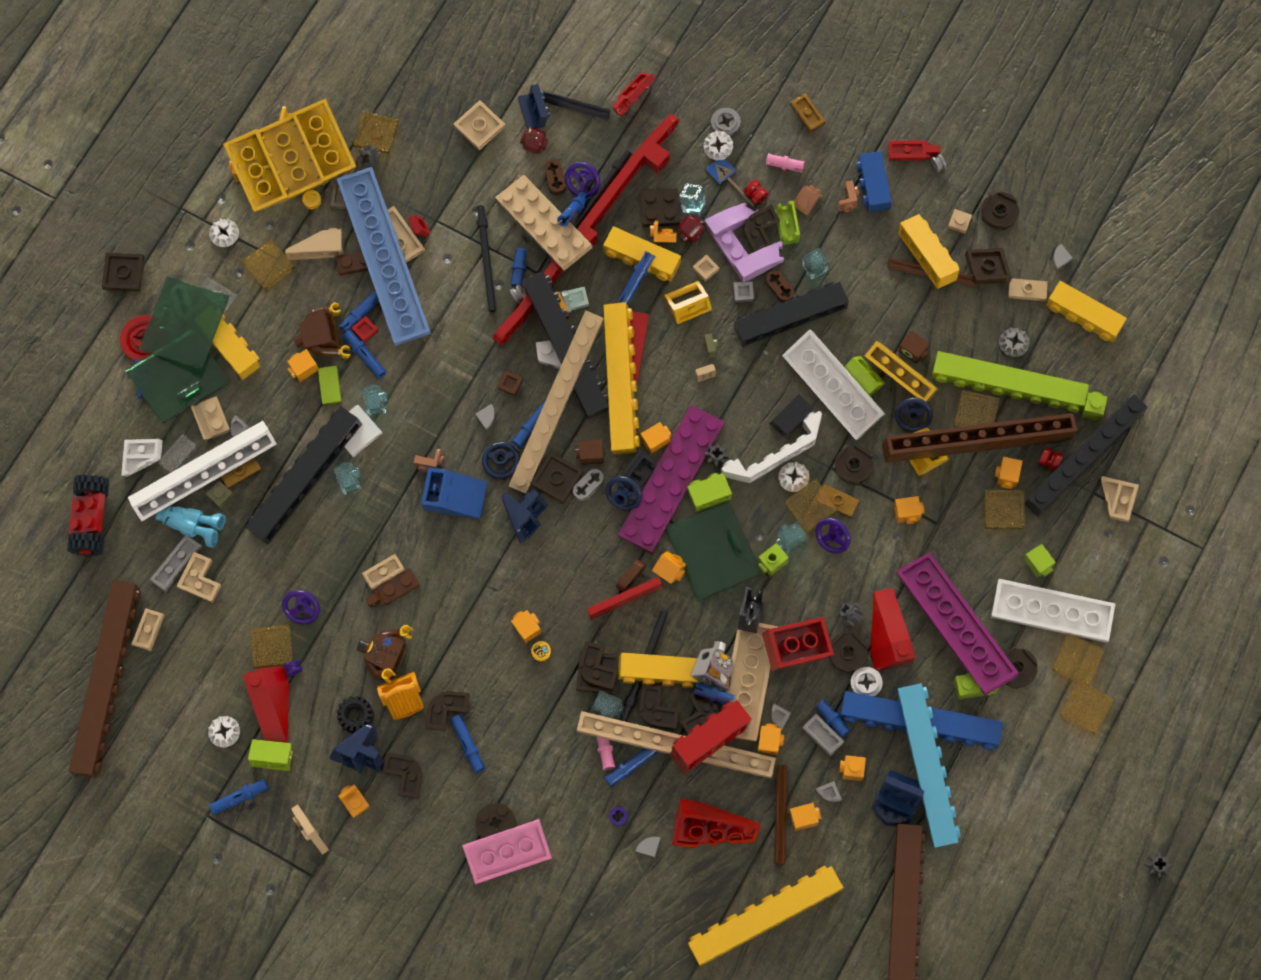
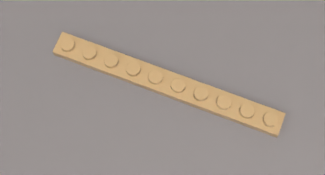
M585 310L509 487L525 494L528 493L531 486L530 483L536 475L603 322V317Z
M581 711L577 732L666 754L671 753V747L674 745L673 742L683 736ZM723 746L702 762L771 779L776 758Z

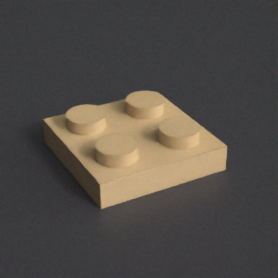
M480 100L453 123L454 128L478 150H481L506 127L505 123Z

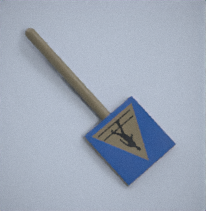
M726 159L716 160L705 169L719 185L727 180L752 207L755 206L730 178L737 171Z

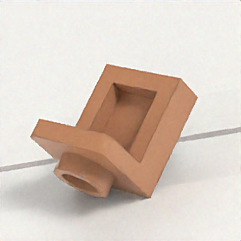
M853 180L845 182L844 191L847 199L838 202V211L849 212L857 208L859 191L857 186L854 187Z
M813 185L803 186L794 200L795 208L805 215H809L823 195Z
M437 449L434 459L415 455L414 465L415 468H418V471L427 473L428 467L437 469L443 467L445 457L442 456L441 450Z

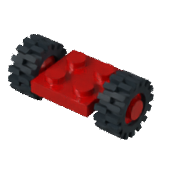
M82 474L74 477L73 494L78 497L72 499L67 547V551L71 552V554L82 556H98L103 554L104 537L93 533L102 532L104 502L109 493L110 480L108 478L98 477V475L92 476L91 474Z

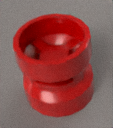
M756 179L751 181L743 190V193L747 197H751L752 202L756 206L764 202L769 196V192L763 189L760 182Z
M1046 447L1038 464L1048 466L1050 470L1055 471L1063 458V454L1059 452L1054 453L1050 448Z

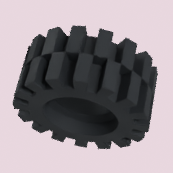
M349 696V699L346 700L345 698L343 703L339 704V709L336 712L338 714L337 720L342 728L349 733H355L364 725L373 723V709L365 698ZM352 708H360L363 712L362 718L357 722H352L348 719V712Z

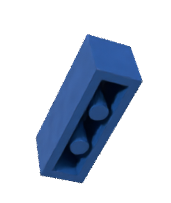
M882 151L859 154L856 170L857 173L860 172L861 174L859 185L861 190L864 189L865 195L862 196L864 207L867 206L868 213L890 210L892 201Z

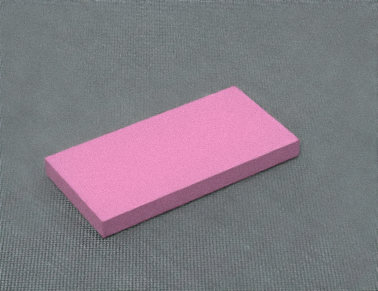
M539 819L463 845L475 884L552 858Z

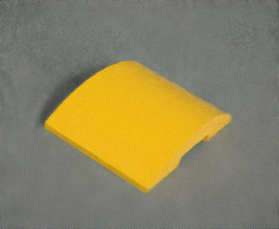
M326 98L291 113L292 115L261 129H255L223 144L254 212L304 194L306 191L313 190L356 168Z

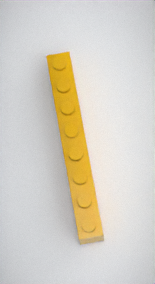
M626 302L604 305L611 451L615 456L635 454L638 452L637 447H640V437L636 432V429L639 428V419L635 414V410H638V401L634 396V392H637L636 380L633 381V374H636L635 362H632V356L635 355L634 344H631V338L634 337L633 326H630L633 312Z
M823 866L815 871L816 875L810 878L808 875L797 880L798 884L793 887L790 885L785 886L779 890L780 894L773 897L771 894L763 898L762 904L758 906L752 904L744 909L745 913L739 916L737 914L726 918V923L721 926L717 923L709 927V932L701 935V933L692 936L688 946L699 967L842 891L843 886L832 866L829 868Z

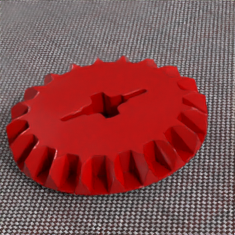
M141 315L131 319L123 327L120 334V345L123 352L134 361L141 359L142 362V359L150 362L153 359H157L168 348V329L160 319L154 316ZM144 335H147V337L150 339L146 340V343H143L142 340H139L141 338H144Z

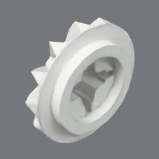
M716 130L709 133L706 139H704V151L713 160H723L733 150V141L724 131ZM716 138H718L720 143L724 144L721 146L719 153L717 147H713L716 144Z
M220 218L219 221L213 222L212 227L209 228L211 241L219 247H228L234 244L239 237L238 226L230 219ZM220 228L223 230L227 229L228 236L220 235Z
M797 461L794 463L788 462L779 472V483L787 491H801L809 482V471ZM794 470H796V475L800 477L796 478L794 484H792V478L789 475H792Z
M862 667L853 673L851 687L854 693L876 696L881 691L883 681L877 670L871 667ZM865 675L868 681L875 682L869 685L868 690H866L865 685L858 684L864 682Z
M219 716L212 721L208 728V736L211 742L218 747L233 745L240 735L239 724L229 716ZM221 725L226 729L229 728V731L226 732V739L222 734H218L221 731Z

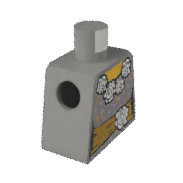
M716 641L713 648L701 650L691 677L706 686L718 687L720 691L730 690L733 659L724 653L726 644Z

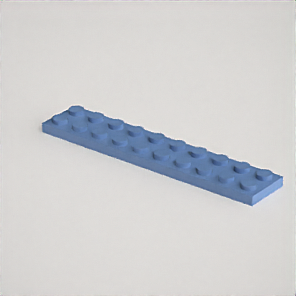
M369 167L337 178L394 345L397 346L431 334L373 168Z

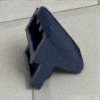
M534 489L531 493H527L524 496L521 504L506 492L502 496L503 504L520 543H523L527 538L529 539L540 527L541 524L537 518L548 506Z
M368 724L357 730L333 749L329 759L342 763V765L361 772L363 766L382 773L384 766L379 750L373 747L377 740L374 726Z
M890 770L876 794L871 810L887 826L909 824L918 804L923 798L924 791L919 789L917 780Z

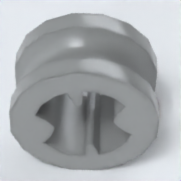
M941 154L937 155V158H931V164L936 173H939L941 169H947Z
M517 285L516 289H510L512 297L518 304L526 297V293L520 285Z

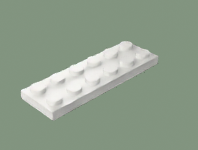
M809 329L782 355L855 440H859L886 415L812 330Z
M998 579L991 618L1108 643L1115 603Z

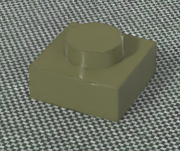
M712 333L704 335V343L708 359L715 358L716 351L719 350L717 339H713Z
M220 481L206 493V496L219 508L234 495Z

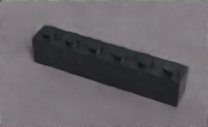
M831 282L819 290L812 289L805 295L793 296L784 303L777 302L770 308L756 310L754 314L739 316L734 321V329L742 347L847 309L849 301L841 283Z

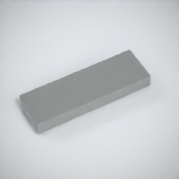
M185 535L150 578V581L167 592L186 568L193 552L198 553L202 546L191 537Z

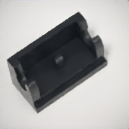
M798 394L769 424L782 436H787L813 408Z
M639 450L620 476L631 478L642 488L657 465L654 464L655 461ZM623 482L624 487L627 488L629 492L636 493L635 489L631 485Z
M746 587L737 630L757 633L763 607V594L759 591L758 596H752V588Z

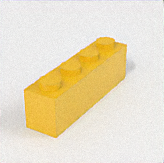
M920 214L901 222L898 230L899 236L936 288L939 289L956 281L959 274V266L951 259L948 250L945 247L943 248L938 236L930 230L928 222L923 220Z
M614 226L603 245L604 252L608 257L618 258L629 266L638 265L645 251L651 253L656 257L651 263L648 272L655 274L657 278L663 281L668 280L672 282L681 264L680 255Z
M1059 281L1046 304L1051 311L1061 313L1070 322H1076L1082 325L1086 331L1094 332L1102 340L1112 343L1127 319L1062 281Z
M211 306L196 317L194 321L243 381L260 368L258 363L260 358L253 350L250 352L247 349L248 344L242 336L240 338L237 337L235 334L237 331L231 323L227 325L224 321L226 317L219 309L216 311Z
M876 341L865 355V357L915 397L927 403L939 390L879 341Z
M621 653L619 655L618 680H623V683L628 684L642 681L644 685H654V682L662 683V686L682 684L684 688H693L699 682L691 677L698 658Z

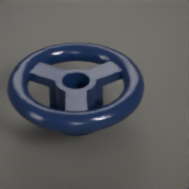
M908 398L900 402L896 407L895 420L903 430L916 432L929 427L933 420V411L926 401L920 398ZM927 411L926 421L918 426L919 417ZM900 413L908 416L912 421V427L906 425L901 420Z
M497 442L490 445L482 456L484 470L487 474L497 479L512 476L520 461L517 449L506 442ZM497 448H506L510 450V452L508 453L502 449H498L494 453L492 451ZM488 457L493 459L494 463L498 465V473L489 467ZM503 457L504 460L498 461V458ZM514 457L513 467L504 473V465L509 459Z
M617 476L608 481L605 493L613 506L621 510H632L640 505L642 491L634 480L625 476ZM623 482L631 485L635 489L636 493L629 492V490L624 487ZM616 483L618 489L612 496L611 488ZM629 499L635 500L634 503L626 505Z

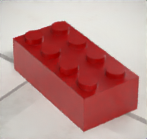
M738 700L734 703L728 702L721 708L722 711L717 715L715 713L711 714L705 719L706 722L702 726L699 724L694 726L689 731L690 734L685 738L681 736L673 742L674 745L671 747L670 756L683 774L689 772L748 729L752 718Z

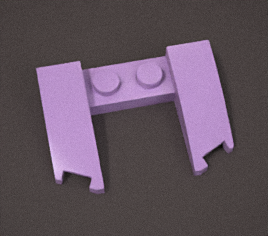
M747 203L728 208L705 219L706 229L742 282H748L784 262V257L779 256V249H783L781 241L748 255L732 232L744 225L750 215L759 211L758 209L756 211L751 210L747 207Z

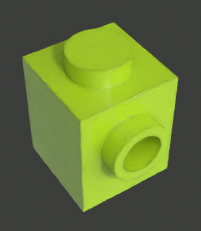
M1088 392L1081 418L1100 422L1104 415L1107 396H1103L1099 392Z
M776 543L758 557V567L764 574L767 572L769 576H772L788 563L789 557Z
M1043 544L1028 552L1024 557V561L1037 578L1041 575L1045 577L1053 572L1052 568L1056 562Z

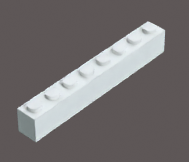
M261 421L129 496L128 499L142 522L277 444L265 423Z

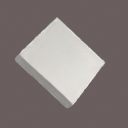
M356 405L349 411L359 418L362 426L345 446V449L352 457L356 456L383 434L359 405Z

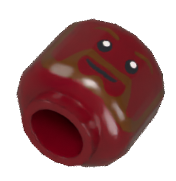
M530 127L524 130L520 144H522L524 150L539 154L541 149H546L548 139H545L546 134L544 131Z
M695 214L693 216L687 215L678 225V229L681 232L679 236L686 242L689 240L696 242L706 231L705 223Z

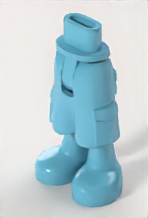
M170 505L157 513L156 520L162 521L163 525L178 530L183 535L195 537L198 534L204 538L207 547L214 548L218 542L217 530L223 529L226 517L221 513L206 516L201 510ZM203 523L211 526L212 528H205L199 525Z

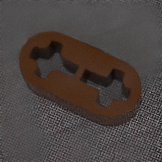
M550 160L545 164V174L549 190L553 195H561L566 190L563 171L558 161ZM552 166L556 169V175H553L551 171ZM555 180H558L560 189H556Z
M776 270L770 271L767 274L766 285L776 298L782 303L789 301L794 296V289L785 277ZM771 277H773L774 279L778 278L779 285H777L776 282L771 283ZM781 289H783L786 293L790 292L789 297L782 296L783 291Z
M637 559L617 582L616 588L621 592L627 591L644 571L646 564Z

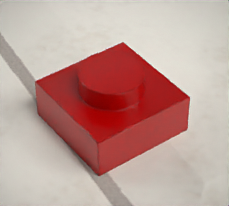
M412 215L408 218L411 224L410 228L414 234L423 237L430 234L422 217Z
M366 316L351 328L364 343L379 332Z

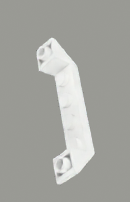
M820 411L817 413L812 412L804 418L803 428L808 435L800 436L797 438V442L792 445H784L780 452L767 455L763 459L764 461L759 464L754 463L750 465L747 471L739 459L729 460L723 464L721 474L724 473L726 478L751 483L811 448L816 443L822 413Z

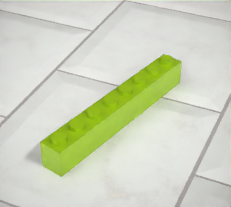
M941 351L937 352L932 373V379L940 383L950 382L958 387L968 386L976 391L986 390L998 396L1004 394L1011 396L1015 400L1026 399L1033 404L1044 403L1048 404L1049 407H1062L1074 413L1083 411L1089 384Z

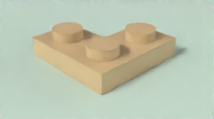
M193 552L177 584V588L213 603L221 585L205 578L212 560Z

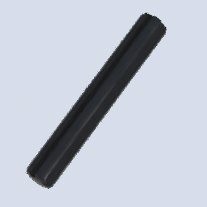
M543 91L545 103L604 119H609L611 110L609 108Z

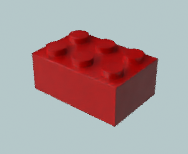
M824 617L768 629L762 633L772 672L824 660L834 655Z

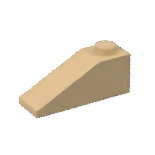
M337 228L322 230L285 249V254L288 260L336 258V256L344 255V236L342 230Z

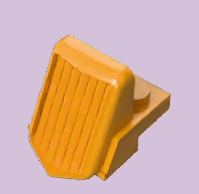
M415 672L393 679L391 684L386 682L377 686L383 706L387 705L393 720L411 716L424 709V704L419 694L421 690Z

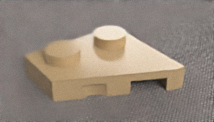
M1102 476L1101 482L1109 518L1129 523L1139 485Z
M297 804L291 809L295 815L292 819L299 828L303 827L301 833L307 841L311 839L323 855L329 850Z

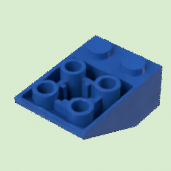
M428 467L421 502L424 511L481 519L487 482L449 470Z

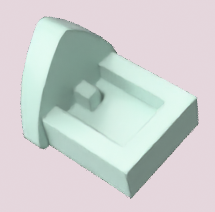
M585 287L562 291V298L568 313L572 310L589 307Z

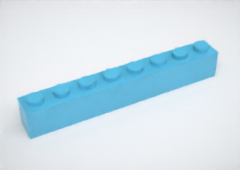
M922 683L898 688V696L919 787L924 791L922 800L933 847L958 843V838L961 837L959 826H955L953 821L956 813L954 805L950 806L948 799L952 797L950 787L945 786L944 778H947L945 766L940 765L939 758H942L940 746H936L935 738H938L936 727L931 726L930 719L933 718L931 706L927 707L925 700L929 698L927 688L922 687Z

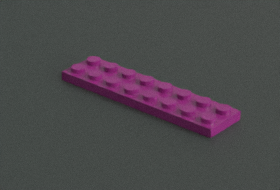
M690 405L645 485L640 505L631 510L618 533L619 538L653 554L687 493V486L693 482L706 458L705 452L710 451L709 445L713 446L725 424L724 421Z
M930 552L897 571L899 579L984 696L1018 677V671Z

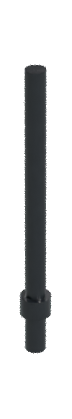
M625 150L620 159L614 162L612 170L601 183L598 191L590 198L584 209L573 221L572 225L576 229L616 175L623 169L624 164L632 155L630 151Z
M484 205L477 206V228L480 231L489 312H495L496 305L487 235L488 219L485 218Z
M665 611L660 612L645 654L653 655L668 613ZM635 681L629 696H626L623 703L625 706L620 716L621 721L627 722L632 708H635L636 697L642 681Z

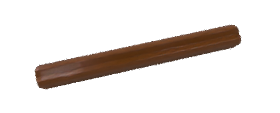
M892 257L888 260L887 267L889 269L929 277L918 263ZM959 273L957 280L952 282L974 288L979 286L974 285L971 275Z
M777 765L774 863L777 865H784L786 856L788 768L786 765Z

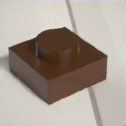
M505 370L497 387L503 392L516 396L523 378Z

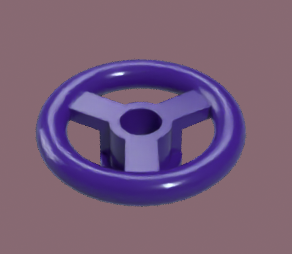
M576 162L568 167L565 173V183L574 195L578 196L580 192H585L588 194L586 197H590L600 187V176L592 165L585 162ZM576 168H586L579 173L575 171ZM570 176L577 179L579 191L573 187ZM594 178V187L586 192V185Z
M825 518L816 526V539L826 551L839 554L848 549L851 537L847 527L842 522L833 518ZM829 524V532L827 535L821 536L822 527ZM830 540L838 543L841 547L834 548L826 542Z
M294 590L287 593L283 598V612L291 621L298 624H309L318 618L320 606L312 594L303 590ZM295 596L296 605L289 610L288 601ZM298 612H305L311 615V617L303 619L294 615Z

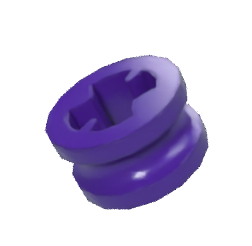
M300 660L291 661L283 666L284 670H287L286 675L288 677L303 671V667L299 666Z
M616 807L611 810L609 818L613 825L622 826L627 822L628 815L623 808ZM618 811H620L621 815L624 814L621 822H616V819L613 820V816Z

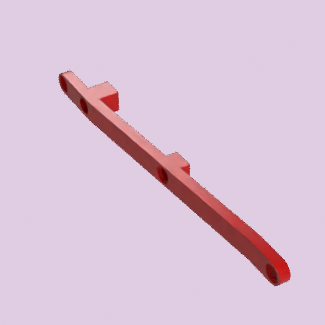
M673 114L668 115L635 151L577 228L592 246L598 241V233L594 231L595 227L641 166L646 164L659 174L669 163L670 153L660 145L679 123V119ZM553 260L544 274L545 276L549 275L552 283H554L563 270ZM526 295L517 309L493 335L492 339L500 346L513 335L534 310L528 295Z

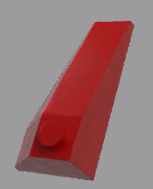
M893 588L877 591L873 594L870 655L874 669L877 671L914 663L916 658Z
M283 666L261 668L243 674L264 740L288 743L290 684Z
M680 798L675 814L672 845L698 848V845L703 844L717 846V843L729 842L730 844L755 842L760 829V823L699 801Z

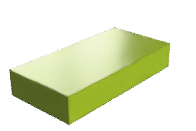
M337 366L318 368L323 406L342 403Z

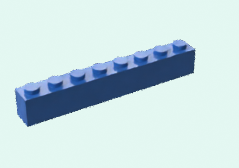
M845 691L840 718L844 719V722L855 723L858 721L863 722V725L867 727L878 725L883 726L884 730L895 731V729L903 730L904 734H907L900 701ZM931 708L933 718L930 719L931 726L936 727L937 735L943 741L954 743V740L960 741L962 745L971 747L974 744L981 745L985 750H994V748L997 749L999 747L1003 727L1002 721Z

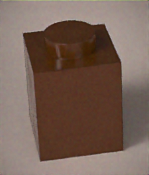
M910 331L899 345L898 351L917 364L920 359L924 360L929 354L928 348L930 343L913 331Z
M602 439L579 441V447H576V459H580L581 465L604 464Z

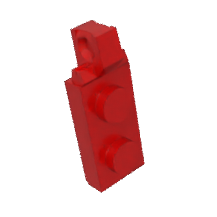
M641 72L618 96L619 100L612 106L617 115L622 116L628 111V107L639 99V95L651 86V83L655 80L654 76Z
M926 140L888 141V161L930 160V157H937L940 154V145H930Z

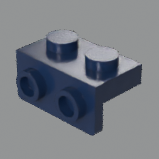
M531 85L529 94L518 97L519 105L527 129L530 127L542 128L545 127L547 118H549V109L544 105V93L542 90L540 91L539 85Z

